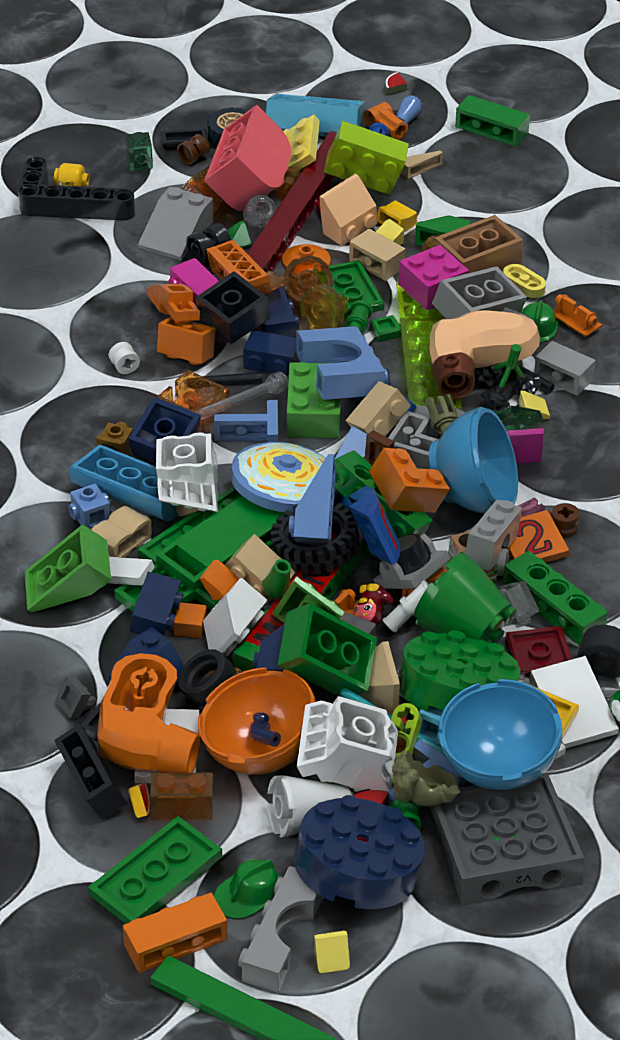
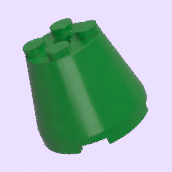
M460 553L445 565L447 572H443L434 584L431 582L423 593L414 611V616L418 618L415 623L429 632L448 633L451 630L463 632L466 637L478 641L498 643L505 633L502 629L503 626L514 617L517 609L510 604L472 557L466 553Z

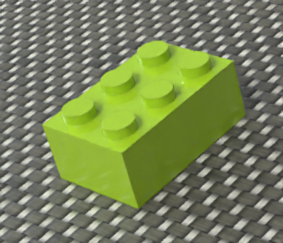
M342 120L328 151L324 173L345 180L357 174L365 187L390 195L406 163L409 143Z

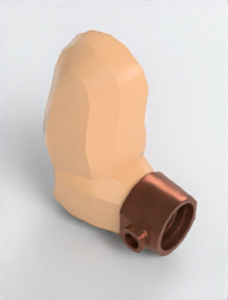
M471 311L454 319H444L435 323L430 334V357L432 375L440 395L445 397L447 394H451L452 400L469 395L475 385V368L488 367L506 361L513 344H518L522 348L518 361L531 356L540 343V335L535 322L521 314L499 311Z

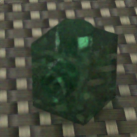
M149 132L126 134V154L130 171L153 168L152 143Z

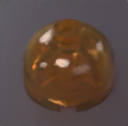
M312 255L292 260L286 267L283 275L284 289L288 297L296 304L305 307L316 306L322 303L330 294L333 285L332 273L328 264L321 258Z

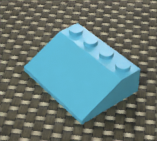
M276 93L267 99L266 114L282 131L294 127L301 119L309 118L315 114L320 120L318 136L326 137L330 131H338L342 120L360 126L365 101Z

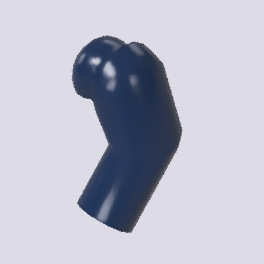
M264 712L255 713L253 715V722H251V737L257 742L277 747L281 741V735L270 730V724L268 723L269 715Z

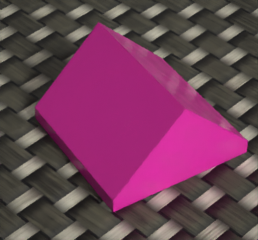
M543 428L507 431L514 450L516 464L541 462L544 437Z

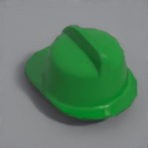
M539 300V302L531 303L522 309L521 313L529 315V318L537 325L540 343L549 341L555 336L559 320L555 318V313L549 305Z
M261 859L246 860L239 865L233 876L225 880L217 888L214 898L225 917L232 919L247 918L263 909L267 900H273L275 896L274 888L281 875L275 871L274 863L271 859L266 861Z

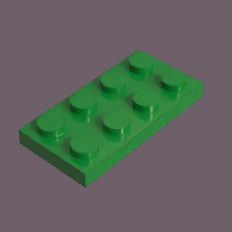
M177 816L88 886V894L125 924L130 923L134 919L153 914L222 858V848Z

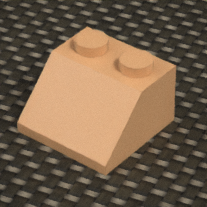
M354 174L320 196L323 234L341 246H344L377 224L376 204L357 174Z

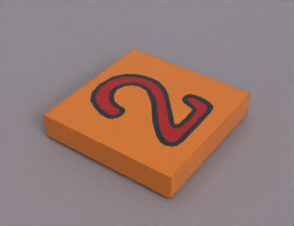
M548 510L521 517L517 537L508 548L505 547L509 549L511 560H514L528 550L538 558H541L545 563L569 556V549Z

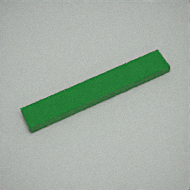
M169 955L150 977L151 985L260 1040H336L335 1037Z

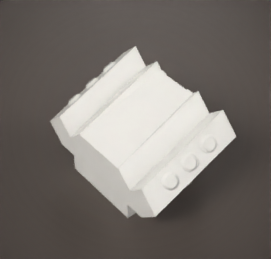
M194 433L190 436L182 437L166 436L162 439H157L156 472L159 501L170 503L173 506L180 505L188 509L196 508L199 511L217 513L218 464L211 433Z
M340 696L336 698L333 704L322 700L306 704L297 768L302 777L317 774L322 783L328 781L353 788L355 792L365 789L389 792L392 787V766L394 765L398 730L393 721L388 717L387 710Z

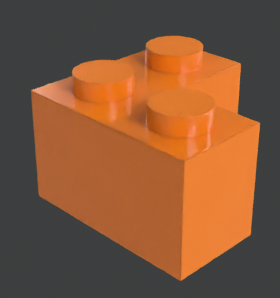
M383 448L369 471L390 510L435 513L450 490L439 470L416 468L406 449Z

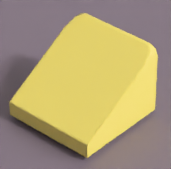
M391 219L386 220L376 231V233L398 245L404 243V229Z
M520 391L519 406L524 421L550 419L545 399L526 391Z
M347 931L314 935V957L319 973L343 971L350 968Z

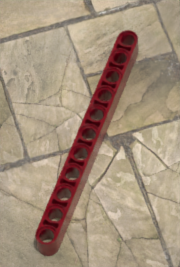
M335 131L328 133L317 150L316 161L305 167L247 253L269 277L282 259L284 252L290 247L316 207V201H320V196L327 191L336 177L324 173L327 154L337 133Z

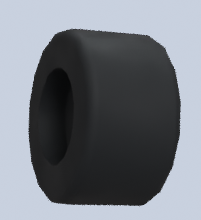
M606 624L595 625L588 628L583 634L578 658L586 656L594 674L610 678L620 677V629L615 626Z

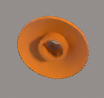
M313 244L295 245L287 249L282 256L283 266L289 272L302 276L313 275V269L327 267L331 262L330 254L324 248Z

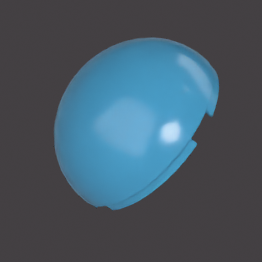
M498 679V683L485 685L477 683L469 686L450 700L440 719L439 739L448 763L462 778L476 786L490 790H512L535 781L549 769L560 749L562 723L555 704L542 691L520 681Z

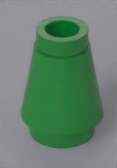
M284 559L277 560L263 578L262 587L268 597L273 599L281 598L290 587L291 565L288 561Z

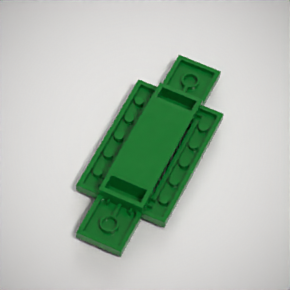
M234 486L218 496L217 513L199 510L193 512L138 548V557L140 559L152 560L155 567L152 573L181 580L179 592L184 593L182 603H189L196 599L212 610L220 600H213L199 579L213 560H219L221 563L229 560L252 535L255 534L260 539L272 531V525L276 523V519L279 516L284 517L283 512L270 510L247 500ZM339 491L334 499V504L340 501L341 493ZM293 538L291 542L294 545H296L295 539ZM270 539L265 544L274 552L272 539ZM123 584L114 590L115 599L131 611H134L142 586Z

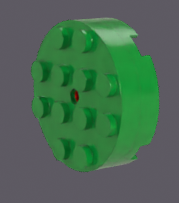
M451 630L448 633L423 632L422 636L410 640L404 647L398 675L399 691L407 701L426 712L429 710V705L444 710L455 695L474 684L498 683V679L519 681L520 667L518 662L504 651V647L500 644L475 640L466 637L463 632Z

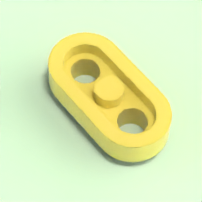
M510 264L503 269V273L528 298L535 299L545 294V279L520 264Z

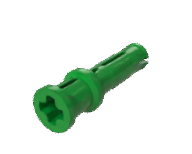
M362 300L353 302L350 307L351 315L346 318V327L357 326L361 334L365 332L368 326L367 319L372 315V306Z

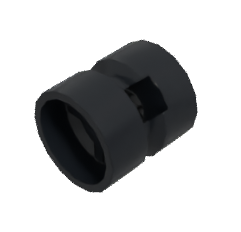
M215 223L206 227L203 231L200 230L187 236L186 246L191 258H196L203 264L209 261L206 249L231 241V237L221 223Z

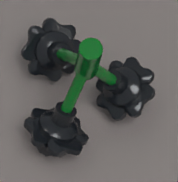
M518 344L511 346L506 361L475 369L478 382L485 383L487 387H492L493 384L496 385L494 391L483 392L480 395L485 399L483 405L490 410L500 412L503 408L510 407L511 404L506 401L503 394L506 390L504 386L512 369L517 373V381L511 385L513 395L520 396V391H526L535 395L541 386L539 375H533L531 372H522L517 362L522 349ZM507 367L503 374L502 368Z

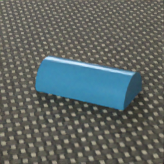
M98 445L69 467L70 480L77 486L83 488L96 484L102 493L105 492L109 499L166 522L173 520L178 515L176 511L177 506L159 501L158 477L156 467L103 445Z

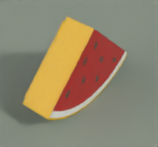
M145 782L135 785L128 790L137 818L147 816L150 810L149 794Z

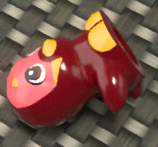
M377 583L363 584L359 589L360 596L357 599L353 615L373 622L378 626L382 619V608L386 607V602L392 604L394 602L393 597L384 587Z

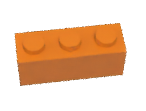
M211 892L124 924V946L138 973H142L160 966L168 955L179 959L228 940L227 919Z

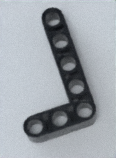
M36 156L27 159L18 188L20 212L23 215L121 221L130 220L135 216L134 192L130 189L48 185L47 162L45 158Z

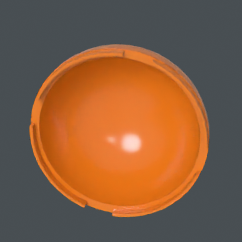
M265 667L239 673L221 683L206 698L207 704L198 716V731L201 741L209 754L218 763L232 771L248 775H261L278 771L298 758L305 705L316 702L314 694L303 678L289 670L284 669L283 672L267 671ZM264 712L269 715L268 723L270 724V730L281 735V741L277 747L257 742L251 737V722H253V715L255 713Z

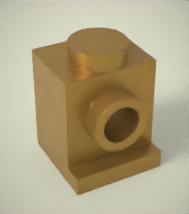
M124 422L108 423L102 434L96 437V446L103 445L108 448L114 446L116 451L128 455L131 450L129 437L133 432V428H130Z

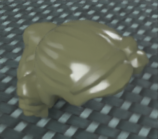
M402 751L394 759L392 772L394 775V796L397 800L402 802L413 801L420 806L429 807L440 805L444 802L451 803L460 794L457 777L453 773L445 771L439 765L426 768L421 761L413 760L410 751Z

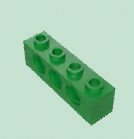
M355 450L335 459V488L349 501V495L367 485L375 491L397 538L407 534H419L421 536L426 533L433 520L424 512L390 510L369 472L372 465Z
M529 550L504 565L503 586L553 626H562L564 634L580 646L583 634L588 628L607 624L608 611L602 605L592 600L581 589L574 586L562 574L557 573Z

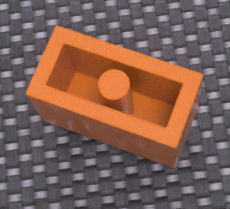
M170 316L158 323L157 352L166 354L168 358L188 360L190 364H203L214 356L216 328L192 321L188 324H181L174 321Z

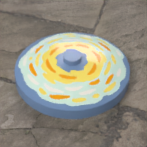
M284 442L258 443L248 446L236 454L232 462L230 478L235 489L252 503L274 511L285 512L289 510L293 513V506L298 505L326 457L316 451L296 444ZM336 488L334 490V499L336 498L338 492Z

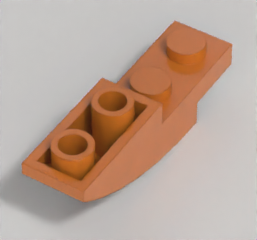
M181 283L155 284L146 289V295L159 312L170 315L174 321L188 324L191 321L200 319V310L193 303V291L188 286Z

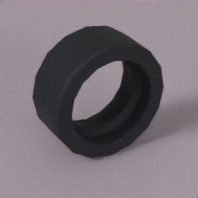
M207 649L194 655L182 667L178 676V686L191 703L198 707H205L207 704L206 698L221 683L235 676L236 670L222 652L216 649ZM217 669L213 677L208 682H206L202 686L197 687L199 681L207 673Z

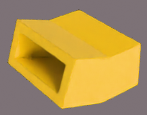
M394 200L386 206L379 207L377 222L383 224L386 220L391 219L401 226L404 231H408L417 224V212Z

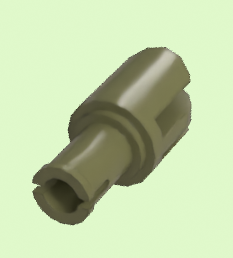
M447 394L445 399L443 396H436L435 403L432 397L425 400L433 427L436 431L441 432L442 435L447 427L458 418L451 394Z

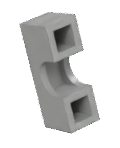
M496 500L468 534L465 553L472 557L482 569L490 571L499 560L501 547L508 548L517 537L522 507L516 506L507 500Z

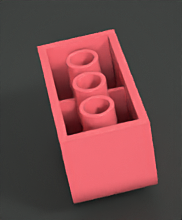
M258 105L254 106L224 128L204 182L235 210L244 211L256 202L263 200L261 197L265 198L267 194L277 190L284 183L283 178L289 168L288 163L292 153L287 136Z

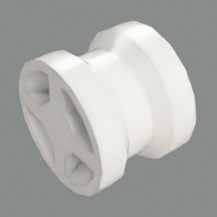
M117 343L109 351V359L115 364V368L119 373L129 374L138 368L140 358L129 343Z

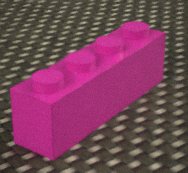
M196 258L170 267L168 283H181L188 286L193 291V303L195 305L196 296L219 282Z

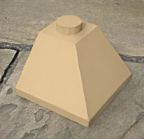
M386 641L380 643L375 648L368 692L359 694V696L378 708L387 710V713L392 715L395 708L399 706L400 683L389 642Z

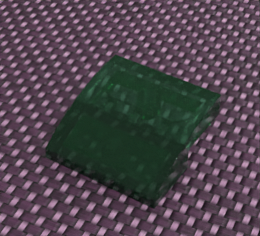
M510 406L504 411L492 410L502 421L506 431L528 428L544 420L540 410Z

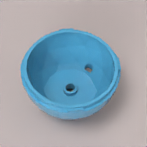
M483 407L470 410L456 418L447 427L441 438L432 442L429 450L430 469L439 470L450 488L443 501L450 504L456 503L467 510L485 514L496 500H507L515 504L518 495V470L514 450L502 421L492 410Z

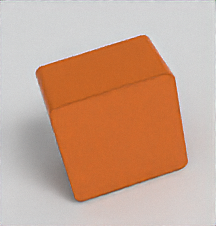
M181 603L180 609H176L174 636L202 638L204 633L203 620L207 617L206 605Z

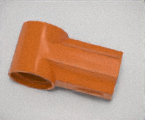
M386 102L371 107L363 113L364 121L369 128L374 123H382L388 127L389 136L394 139H402L408 131V124L395 116L391 106Z

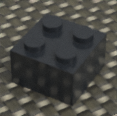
M235 271L196 296V305L200 310V320L207 326L216 328L215 332L231 345L270 318L268 297Z

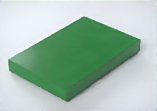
M360 260L313 269V277L337 320L351 315V304L357 300L369 303L373 309L372 313L384 310L385 303Z

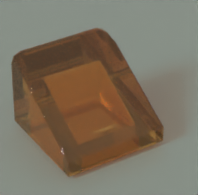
M268 271L266 273L269 276L270 282L255 288L266 295L287 284L288 280L284 276Z

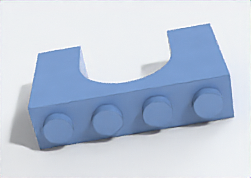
M357 326L297 331L296 355L300 362L328 363L317 364L316 389L322 400L367 396L378 381L388 384L387 370L382 367L380 359L375 356L373 348L368 345L366 337L361 334Z

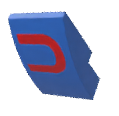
M366 485L348 496L352 503L349 509L371 554L393 565L397 563L400 556V543L375 491Z

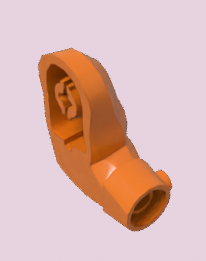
M140 653L125 656L115 663L110 683L100 705L97 734L98 746L102 757L124 769L157 771L159 774L173 775L175 778L181 779L182 776L189 777L194 771L199 756L201 737L199 733L172 723L168 726L165 723L166 709L177 681V669L167 659L157 655Z

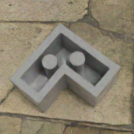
M406 411L388 438L395 441V449H406L416 468L430 469V446L432 442L438 440L430 437L431 418Z

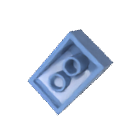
M334 454L327 455L295 509V516H290L289 533H291V537L295 539L298 546L315 547L331 542L336 476Z

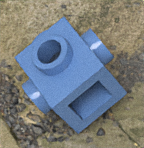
M96 484L70 492L71 504L68 505L69 512L73 520L77 519L80 525L83 524L92 529L100 522L109 519V498L105 492L102 493Z

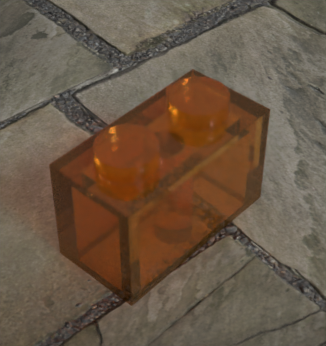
M151 773V820H173L177 816L183 820H213V773Z

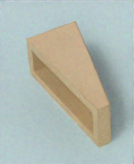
M435 151L408 156L400 174L410 179L442 165L443 152Z

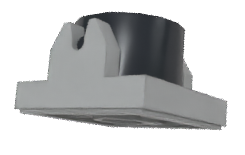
M407 534L397 538L401 548L397 563L391 565L382 560L379 568L381 574L373 580L375 583L388 589H416L423 580H427L450 560V556L447 550H436L433 542L426 534L421 536L419 534Z

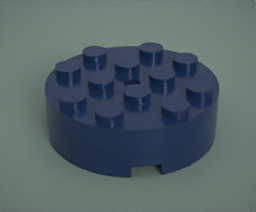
M346 795L342 798L319 802L304 815L295 847L294 865L305 884L322 897L334 902L335 895L356 901L354 908L381 909L394 906L412 894L424 858L425 844L420 831L399 809L374 801L359 799L352 795Z

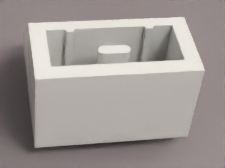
M242 578L235 583L203 620L208 649H216L226 656L250 632L251 626L264 614L261 608L267 601L264 596Z

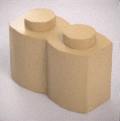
M127 506L113 511L108 520L100 522L91 529L107 540L109 557L119 558L127 557L133 548L144 544L152 535L151 519Z

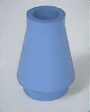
M412 95L403 98L396 116L408 124L421 113V101Z

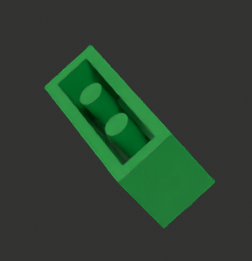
M468 95L456 108V128L515 147L529 134L530 114Z

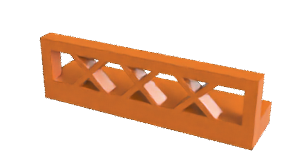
M234 240L206 249L211 271L220 280L235 271L254 287L270 282L268 274Z

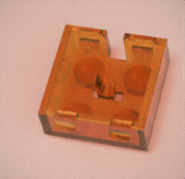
M190 370L185 371L175 380V397H177L175 401H173V388L171 386H168L156 397L200 414L201 420L199 425H202L204 422L211 423L214 420V414H220L230 405L229 388Z

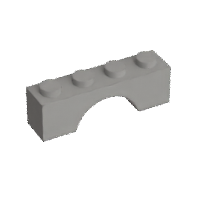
M291 866L288 867L284 877L278 878L274 888L275 896L272 901L267 900L263 909V920L261 924H255L251 934V944L248 949L244 948L238 962V966L242 967V982L279 993L289 972L291 948L281 941L278 936L279 933L286 926L294 922L313 920L324 898L308 887L300 878L296 868Z

